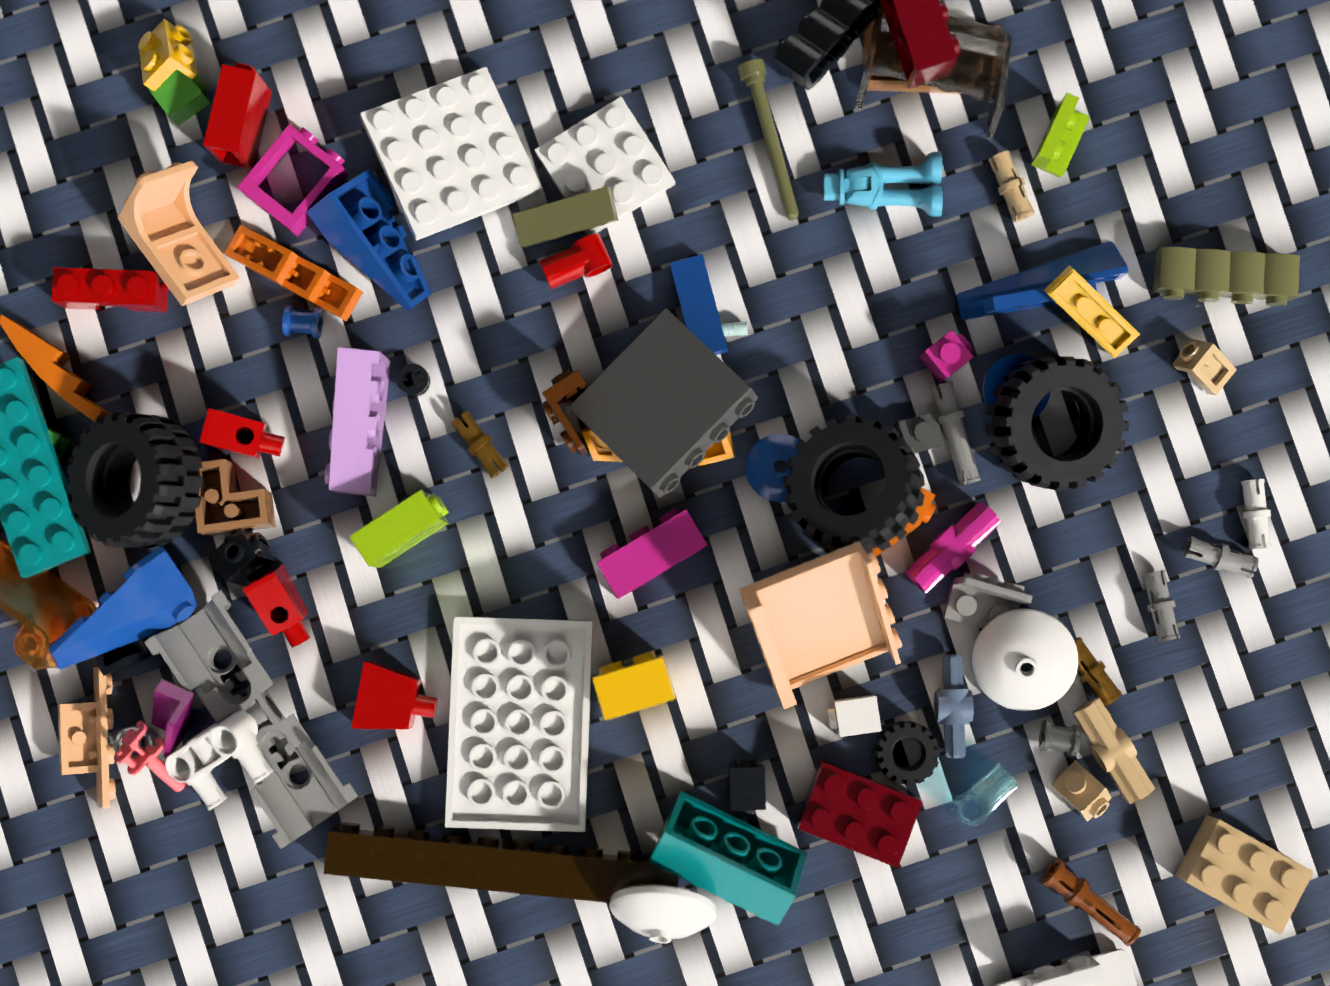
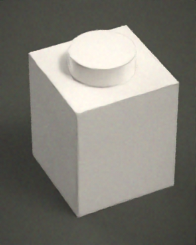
M875 695L832 700L833 708L827 709L830 730L836 729V734L839 737L882 731L877 696Z

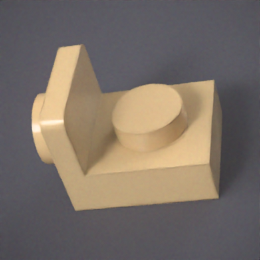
M1195 339L1191 340L1180 350L1179 356L1172 364L1176 370L1188 372L1207 394L1214 396L1219 393L1237 370L1214 343Z

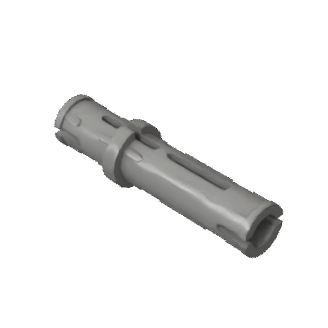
M949 381L931 387L940 417H937L938 423L943 425L959 480V486L980 481L981 478L977 471L962 419L965 417L964 410L960 411L953 382Z

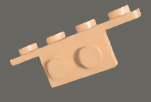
M93 667L94 702L58 704L60 775L96 772L97 806L100 808H110V799H115L116 794L114 778H109V764H114L113 743H108V729H113L112 708H107V694H112V675L103 676L99 667Z

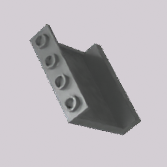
M665 308L569 408L661 498L665 493L672 492L678 486L680 477L689 468H694L702 462L705 452L714 443L721 442L728 435L730 427L739 417L743 418L752 411L758 397L748 384Z

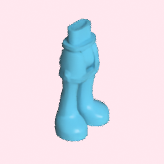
M928 153L921 164L913 166H878L877 163L869 162L866 166L846 170L845 173L844 169H839V173L824 174V201H839V205L847 203L864 206L870 210H876L879 206H910L923 209L928 216L941 217L943 207L941 186L914 190H883V184L919 183L940 185L942 179V153Z

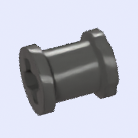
M1044 720L1039 734V750L1045 752L1048 749L1066 751L1070 756L1076 757L1081 744V727L1079 725H1073L1072 727L1052 725L1051 721Z

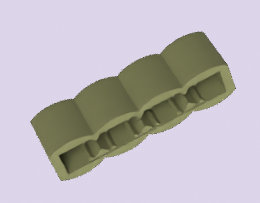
M1161 247L1155 252L1153 292L1163 294V299L1180 300L1184 299V295L1197 296V301L1216 302L1219 300V297L1231 298V303L1251 304L1253 299L1266 300L1267 306H1286L1287 301L1298 297L1300 256L1283 253Z

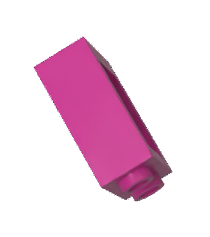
M289 124L237 188L247 198L298 237L311 221L306 212L327 194L337 189L349 174L342 166L345 161L330 148L324 152L315 145L319 140L304 127L298 131ZM296 142L329 169L296 210L291 213L260 189L259 186Z

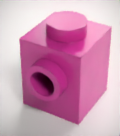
M951 330L924 351L919 358L941 384L974 356L970 352L972 346L962 334L956 335Z

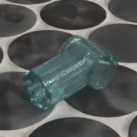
M997 763L965 793L955 797L952 801L951 813L959 823L979 826L985 822L988 814L1012 794L1019 785L1010 772L1000 763ZM968 800H973L977 805V813L971 819L965 818L962 812L963 805Z

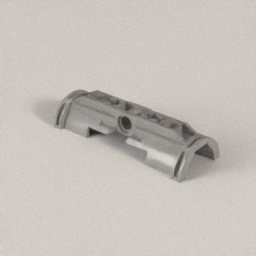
M220 590L211 596V601L202 610L180 625L154 635L144 643L152 655L161 654L183 689L196 691L216 722L239 711L246 712L255 719L258 725L256 740L259 743L257 747L274 771L257 783L258 786L251 789V792L278 831L272 837L280 849H282L358 797V794L351 783L345 786L342 785L294 713L287 718L284 717L267 691L274 683L227 612L231 603L224 592ZM220 649L228 650L232 656V662L226 669H220L214 663V655ZM238 666L241 672L235 673L236 677L240 682L248 681L250 685L246 688L247 696L243 693H235L234 690L238 687V684L233 677H229L227 680L224 678V675L234 672ZM277 737L279 740L285 738L288 742L284 747L287 754L292 756L296 752L299 758L289 761L283 767L281 761L287 758L282 751H273L272 747L276 744L274 738ZM296 764H301L308 770L309 776L304 784H297L290 777V770Z

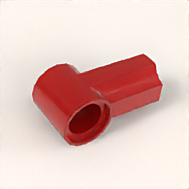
M599 233L583 237L574 242L571 248L539 261L551 290L583 276L588 278L599 275L613 267V263Z

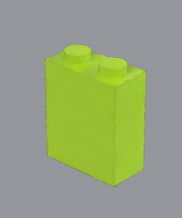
M420 490L349 537L368 566L381 568L449 524L445 517L449 511L439 496Z

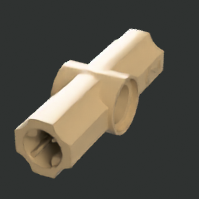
M1096 697L1077 707L1072 714L1091 744L1089 746L1091 753L1100 767L1110 774L1126 802L1131 804L1150 795L1155 787L1137 760V751L1133 743L1121 728L1118 729L1100 698Z

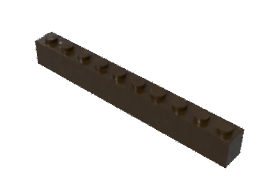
M340 822L339 827H334L328 831L323 873L610 903L611 896L625 888L636 886L678 888L679 877L649 863L650 859L638 858L639 853L635 851L619 850L616 856L603 854L604 849L583 847L582 852L568 851V845L549 843L548 849L534 847L533 841L513 840V845L499 844V838L479 836L478 841L464 840L463 834L443 833V838L429 837L430 831L410 829L408 834L395 833L394 827L374 826L373 831L360 830V824Z

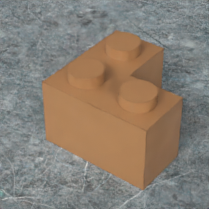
M226 459L202 462L203 468H200V477H204L203 487H200L199 496L202 498L199 507L195 508L198 533L205 536L229 534L239 529L251 531L276 527L271 492L266 489L237 492L233 463Z

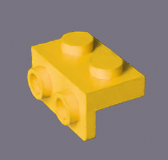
M164 19L152 32L148 31L142 36L138 48L143 85L155 92L176 69L191 79L197 75L192 37L182 26H174Z

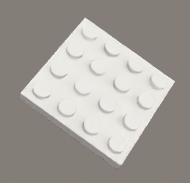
M487 67L360 113L362 124L415 241L538 194L542 190Z

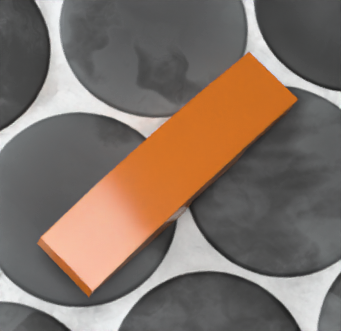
M241 224L224 252V255L346 322L363 294V291L330 274L325 269L298 256L293 251Z
M4 315L0 316V325L16 350L36 374L61 398L94 422L111 414L85 397L92 386L90 383L64 368L71 355L15 320Z

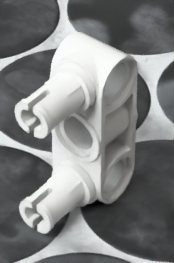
M243 711L236 712L223 721L216 722L169 755L165 762L168 775L177 782L187 783L188 786L192 785L207 806L208 811L228 798L216 782L211 771L229 757L238 758L254 784L266 778L274 770L257 747L259 743L256 740L258 725L255 719Z

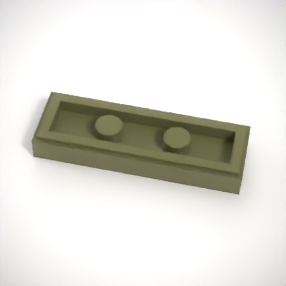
M608 186L512 214L520 247L522 248L619 221L611 187Z

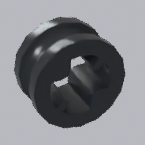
M410 364L403 367L399 372L398 384L405 393L416 397L428 391L431 379L423 367L417 364ZM411 372L414 375L422 373L423 378L419 379L422 385L419 388L413 385L409 388L406 386V382H409L406 377Z

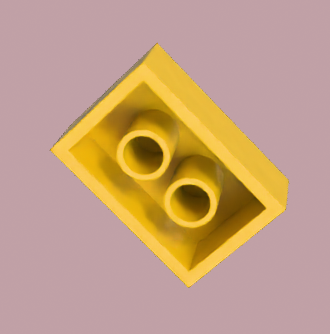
M650 651L634 656V664L623 667L622 662L617 661L598 668L599 674L592 679L605 720L675 699V693L663 655L656 657L655 651Z

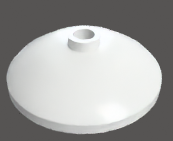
M1015 609L996 616L982 628L973 645L972 668L979 687L991 700L1009 709L1032 711L1053 704L1069 690L1077 674L1078 652L1071 633L1058 619L1039 610ZM1024 663H1031L1033 665V668L1028 672L1020 669Z
M667 886L625 888L611 896L609 905L611 912L621 923L632 931L649 937L652 942L669 943L671 939L685 938L707 928L716 919L717 912L716 905L707 897L692 891Z

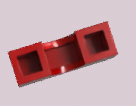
M53 267L51 302L65 309L99 310V306H116L140 312H167L168 287L156 271Z

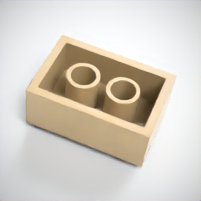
M1206 815L1174 876L1281 935L1314 871L1220 819Z

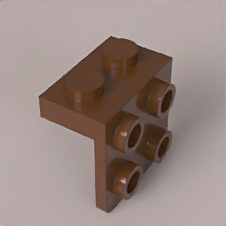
M566 370L551 380L553 386L542 392L546 401L541 405L554 425L560 422L565 430L560 435L572 454L579 451L583 457L588 454V451L560 407L582 394L587 389V385L578 370L572 374L569 370Z

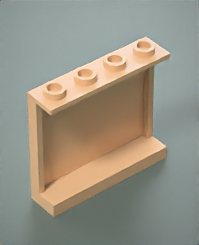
M860 541L739 589L773 686L784 709L797 705L792 689L888 651L896 665L901 663L897 649L901 648L902 644L896 629H891L890 627L891 624L895 623V619L888 603L884 604L883 599L888 598V594L881 578L877 579L875 575L881 572L878 561L873 552L866 553Z

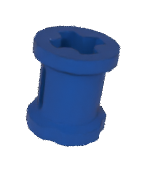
M292 305L285 306L282 318V330L285 336L299 333L311 334L313 338L318 339L321 337L323 328V311L321 308L316 307L312 311L294 309Z

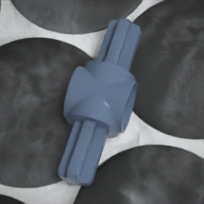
M950 654L942 656L943 688L937 689L934 693V714L936 722L944 725L945 756L947 758H963L966 755L965 724H970L973 721L974 703L972 691L969 688H963L962 656Z

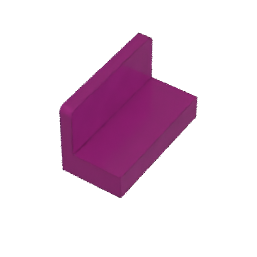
M161 679L154 690L151 725L166 731L163 757L168 758L169 755L176 751L190 728L194 693Z

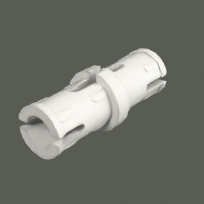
M1264 479L1241 481L1245 512H1242V519H1246L1248 550L1272 548L1268 517H1271V510H1267Z

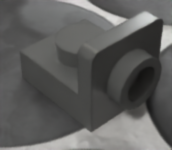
M935 412L907 420H899L894 424L895 431L900 437H903L914 454L945 445Z

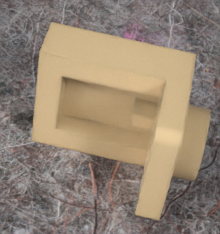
M1076 760L1051 784L1053 789L1070 803L1087 822L1092 817L1098 818L1109 806L1108 801L1111 799L1107 788Z

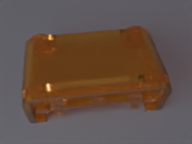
M0 539V609L23 625L15 637L14 650L21 660L34 669L58 668L48 648L80 617H90L97 610V606L92 600L49 570L28 578H21L9 542Z

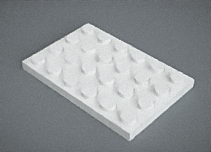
M483 617L453 618L445 827L565 832L586 831L593 621Z

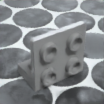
M970 572V574L964 573L963 577L953 578L942 618L982 629L996 616L1010 610L1019 609L1020 603H1031L1033 596L1024 594L1025 587L1009 582H998L996 586L989 584L991 577Z

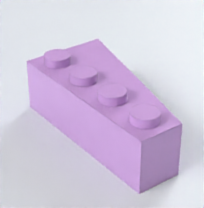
M341 347L337 349L335 396L332 407L333 427L329 434L328 443L329 450H331L330 463H327L325 469V484H329V491L376 497L391 361L380 351Z

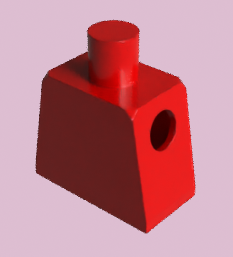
M208 408L199 442L205 446L259 459L261 452L280 457L285 437L268 433V426L265 423ZM245 431L253 433V440L249 444L240 441V437Z
M284 564L251 581L243 588L244 593L272 636L282 631L291 648L310 638L301 622L308 615V610ZM278 607L285 608L288 616L282 615Z
M364 662L351 728H413L415 715L429 718L435 717L438 698L420 695L422 680L376 662Z

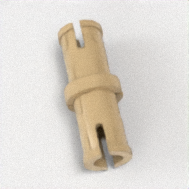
M1003 151L989 158L988 161L1000 186L998 192L1001 196H1004L1013 221L1019 222L1034 215L1035 212L1023 187L1025 181L1022 177H1019L1010 152Z

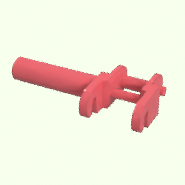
M142 721L137 722L136 727L139 729L137 731L129 729L120 740L123 744L114 754V761L116 763H126L128 765L127 772L130 775L139 773L146 766L175 792L182 791L186 783L173 780L166 771L165 763L157 757L164 749L165 741L157 737L154 739V743L157 746L147 745L144 750L138 746V741L146 733L147 725ZM135 750L138 754L132 759L130 755Z

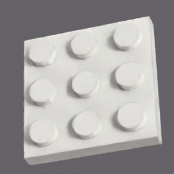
M619 97L535 149L536 155L564 199L602 187H611L618 219H621L675 185L674 178L622 97ZM614 222L585 230L587 235L598 233Z

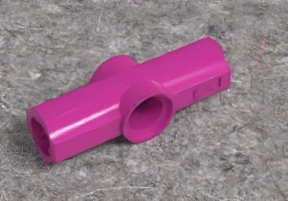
M979 501L955 525L951 524L930 544L931 548L921 555L905 571V574L917 588L927 594L952 569L956 570L976 551L975 547L998 527L1001 521L997 514L989 506Z

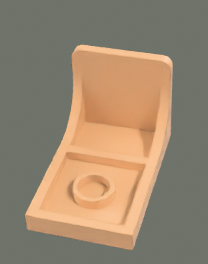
M194 161L183 164L176 162L165 170L156 173L148 171L140 175L135 181L136 185L132 193L125 199L124 207L117 218L181 306L234 286L240 279L234 268L202 227L192 209L189 186L198 168Z

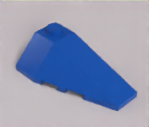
M368 169L327 194L306 213L332 246L409 311L430 296L431 292L417 258L409 254L404 242V238L407 236L404 227L398 226L391 210L395 206L391 196L373 171Z
M161 546L133 565L123 575L126 581L112 595L106 591L98 599L100 604L90 617H80L48 648L55 665L60 670L169 629L177 622H182L190 617L197 608L193 590Z

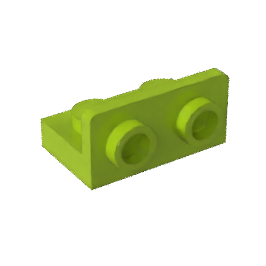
M1066 93L1059 102L1031 163L1032 166L1058 178L1065 174L1089 121L1088 115L1075 110L1079 97Z

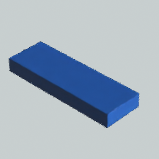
M703 254L671 262L670 267L686 327L714 354L727 353L728 348Z

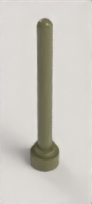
M763 59L750 60L740 64L737 67L741 81L745 82L746 87H750L785 216L789 220H795L799 212L763 85L766 81V67Z

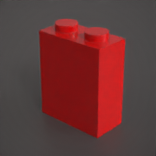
M235 63L234 67L222 64L203 145L220 163L252 169L256 163L272 91L255 71V68L247 64Z

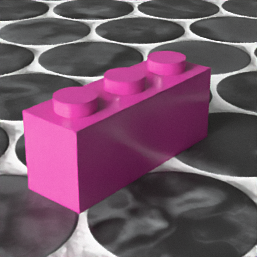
M677 508L667 512L659 518L662 523L659 526L649 530L646 525L629 536L632 542L622 548L616 543L600 553L602 560L598 561L597 565L617 599L622 598L708 546L686 509L680 513Z

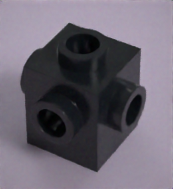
M244 529L230 533L224 539V543L210 554L226 582L244 587L251 581L263 576L266 568L275 561L268 550L270 549V544L267 539L258 532L253 533Z

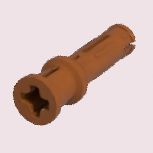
M1061 859L1055 860L1046 869L1041 878V884L1045 887L1051 886L1064 897V902L1069 906H1079L1099 924L1123 941L1126 946H1130L1136 941L1141 932L1140 927L1134 925L1113 906L1090 890L1089 881L1084 877L1078 878L1065 867V862Z

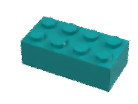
M681 791L664 823L649 863L691 883L695 887L702 888L724 899L728 903L741 907L761 919L779 926L796 896L807 852Z

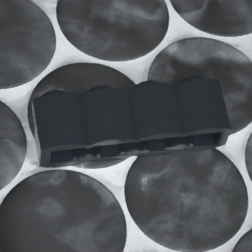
M821 0L819 8L802 18L797 32L788 39L781 41L774 56L778 70L806 90L812 89L825 76L830 66L847 52L852 42L868 29L875 17L883 12L880 1Z

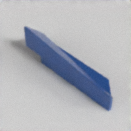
M1105 242L958 293L956 300L960 321L1057 304L1044 289L1069 265L1096 291V283L1121 279L1129 273L1128 267L1113 242Z

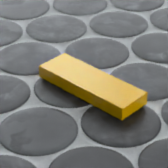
M1070 265L1044 289L1058 305L1114 358L1140 335Z

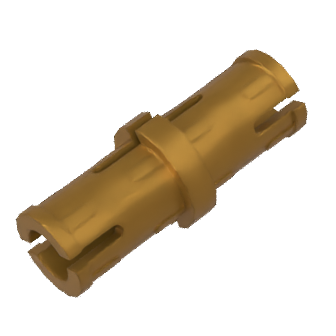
M470 412L462 413L461 418L468 428L464 426L458 417L451 422L452 427L456 429L469 446L467 451L470 455H475L489 473L490 478L497 477L499 471L492 462L497 465L501 472H504L509 467V464L505 462L492 445L493 439L491 436L483 433L470 415Z
M1078 637L1074 639L1078 652V670L1081 673L1079 678L1082 682L1087 681L1103 702V705L1107 706L1116 701L1123 693L1105 672L1106 666L1102 660L1097 661L1082 641L1083 639Z

